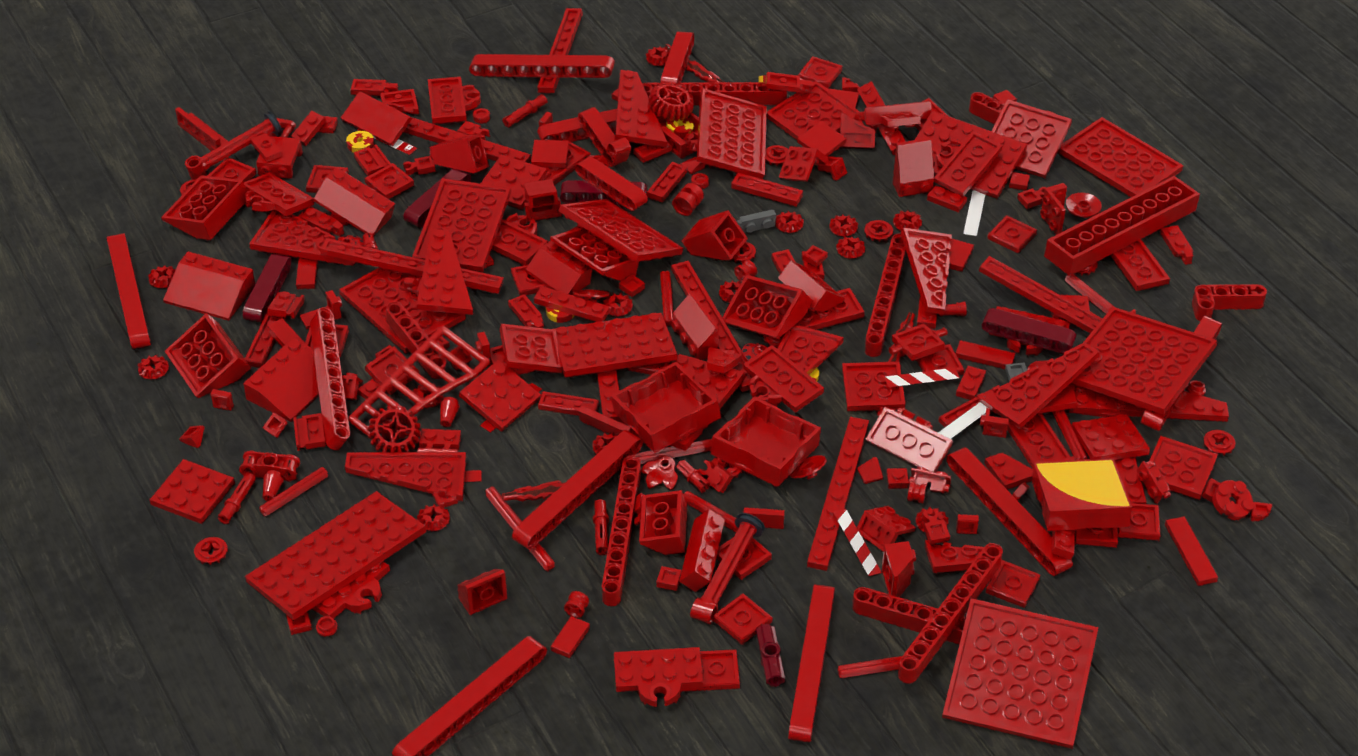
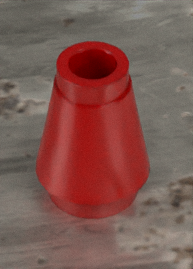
M445 397L440 403V424L444 427L451 426L460 407L458 400L453 397Z
M270 470L264 475L262 496L264 500L269 501L277 495L283 483V475L280 472Z

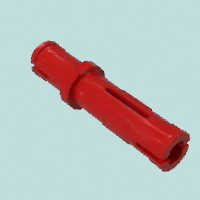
M541 94L534 100L527 101L526 105L503 118V124L509 128L527 115L537 112L538 108L548 103L547 98Z
M245 473L232 496L225 501V506L218 515V520L221 523L228 524L234 513L238 512L241 508V502L256 481L253 474Z
M599 499L594 503L595 514L593 516L596 553L605 555L608 552L607 523L609 522V516L606 511V501Z

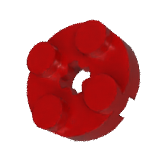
M1223 481L1216 487L1215 493L1212 496L1216 510L1221 515L1224 513L1229 516L1228 519L1231 520L1244 518L1254 508L1252 496L1246 484L1242 481ZM1233 497L1236 500V504L1234 501H1230L1229 498Z

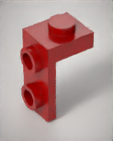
M333 290L325 292L327 306L324 308L329 309L333 313L334 320L342 318L340 310L342 301L340 297H336ZM319 309L300 315V319L306 329L310 328V321Z

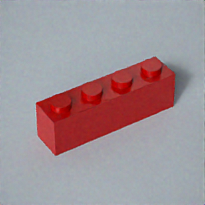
M710 509L694 519L679 581L694 592L711 582L725 521L724 518Z

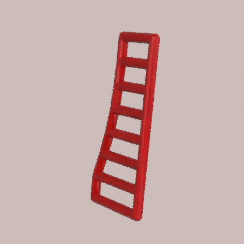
M441 326L348 417V421L368 436V433H370L367 431L368 426L358 418L365 411L372 417L375 412L380 414L379 411L371 406L378 398L385 404L390 405L392 409L395 408V405H398V409L402 410L403 407L384 393L391 385L416 403L411 409L406 410V413L412 411L413 417L440 396L476 378L490 364V360L448 328ZM444 335L480 363L472 369L436 341ZM431 347L466 374L455 379L423 354ZM418 360L448 382V384L437 388L413 370L411 366ZM406 373L430 391L431 394L422 399L399 382L398 379ZM386 420V421H384L383 423H384V424H388V423H390L391 421H390V420ZM399 420L401 425L405 424L403 421ZM396 425L392 429L393 434L396 432ZM381 435L384 440H388L387 437Z

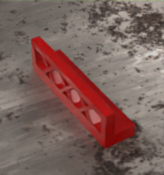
M180 107L175 109L178 125L209 150L213 151L229 142L193 113L188 114Z

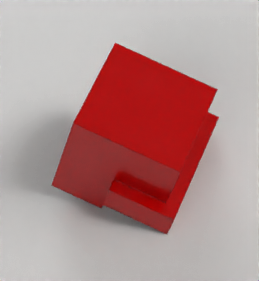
M552 179L524 183L526 201L524 207L528 222L532 219L541 220L562 216V213L559 212L560 198L557 196V190Z

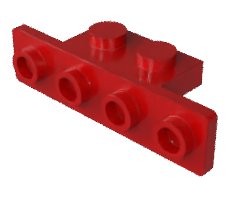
M924 101L865 108V124H884L889 129H897L902 125L914 127L915 124L921 123V119H928L931 114V102Z

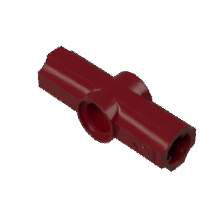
M763 624L756 629L761 654V665L763 666L766 684L775 687L785 682L780 657V646L777 642L775 627L770 624Z

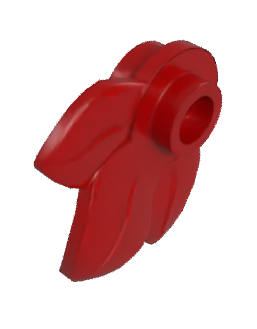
M663 456L657 461H649L641 469V473L647 475L646 483L649 489L663 483L666 488L672 490L678 480V475L675 472V461L669 456Z

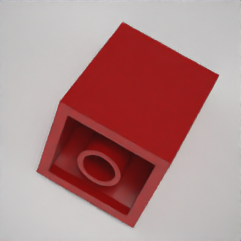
M480 133L443 141L430 147V157L436 165L470 173H477L489 167Z
M729 210L699 220L683 238L682 243L691 255L729 261L748 238Z

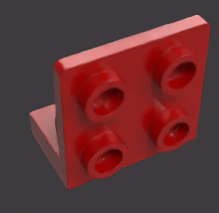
M790 146L779 178L807 182L813 165L826 164L828 157L815 148Z
M1064 183L1045 188L1044 196L1042 197L1041 218L1047 222L1050 229L1056 235L1062 232L1066 211L1064 203L1067 186Z
M885 506L865 510L857 529L862 537L884 552V544L895 543L898 535L914 532L916 527L911 524L909 519L896 514L893 508Z

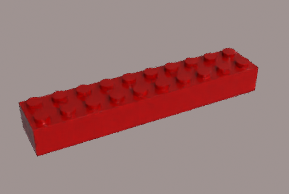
M1172 176L1048 239L1044 257L1071 276L1138 241V239H1142L1196 211L1200 193L1177 177Z

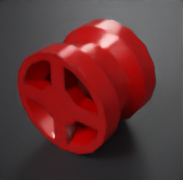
M746 260L742 265L735 267L734 272L738 280L742 282L746 274L756 276L757 268L752 261Z
M911 481L907 501L918 500L919 503H924L927 484L922 483L919 485Z
M573 591L569 595V601L566 602L564 610L568 615L580 618L589 604V598L582 592Z

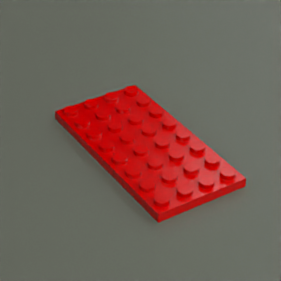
M376 491L247 574L245 579L250 586L291 619L295 620L426 533V527Z

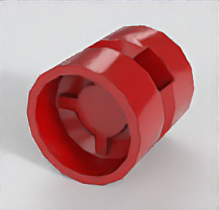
M694 183L686 184L673 199V208L683 216L691 215L704 198L703 190Z

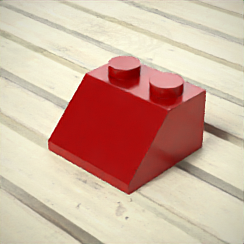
M909 541L884 544L882 574L888 594L900 597L911 584V576L914 575L913 562L916 561V553L914 549H911Z
M493 569L489 572H484L475 578L457 585L458 597L469 615L507 599L506 576L503 569Z

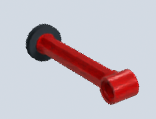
M268 111V115L264 113V122L202 157L195 155L187 158L185 166L190 178L198 179L201 175L206 176L208 168L250 145L251 138L271 132L278 136V133L282 134V128L276 117Z
M747 513L737 515L735 525L738 531L705 593L701 598H697L694 601L690 612L691 618L707 624L713 623V615L718 612L717 604L752 537H760L765 530L761 520Z

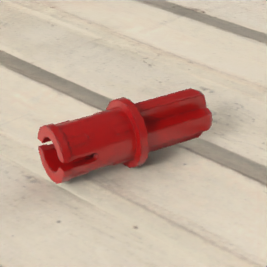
M685 460L678 462L676 468L687 478L689 483H693L701 493L706 492L704 487L707 490L709 489L710 482L700 475L698 469H694Z

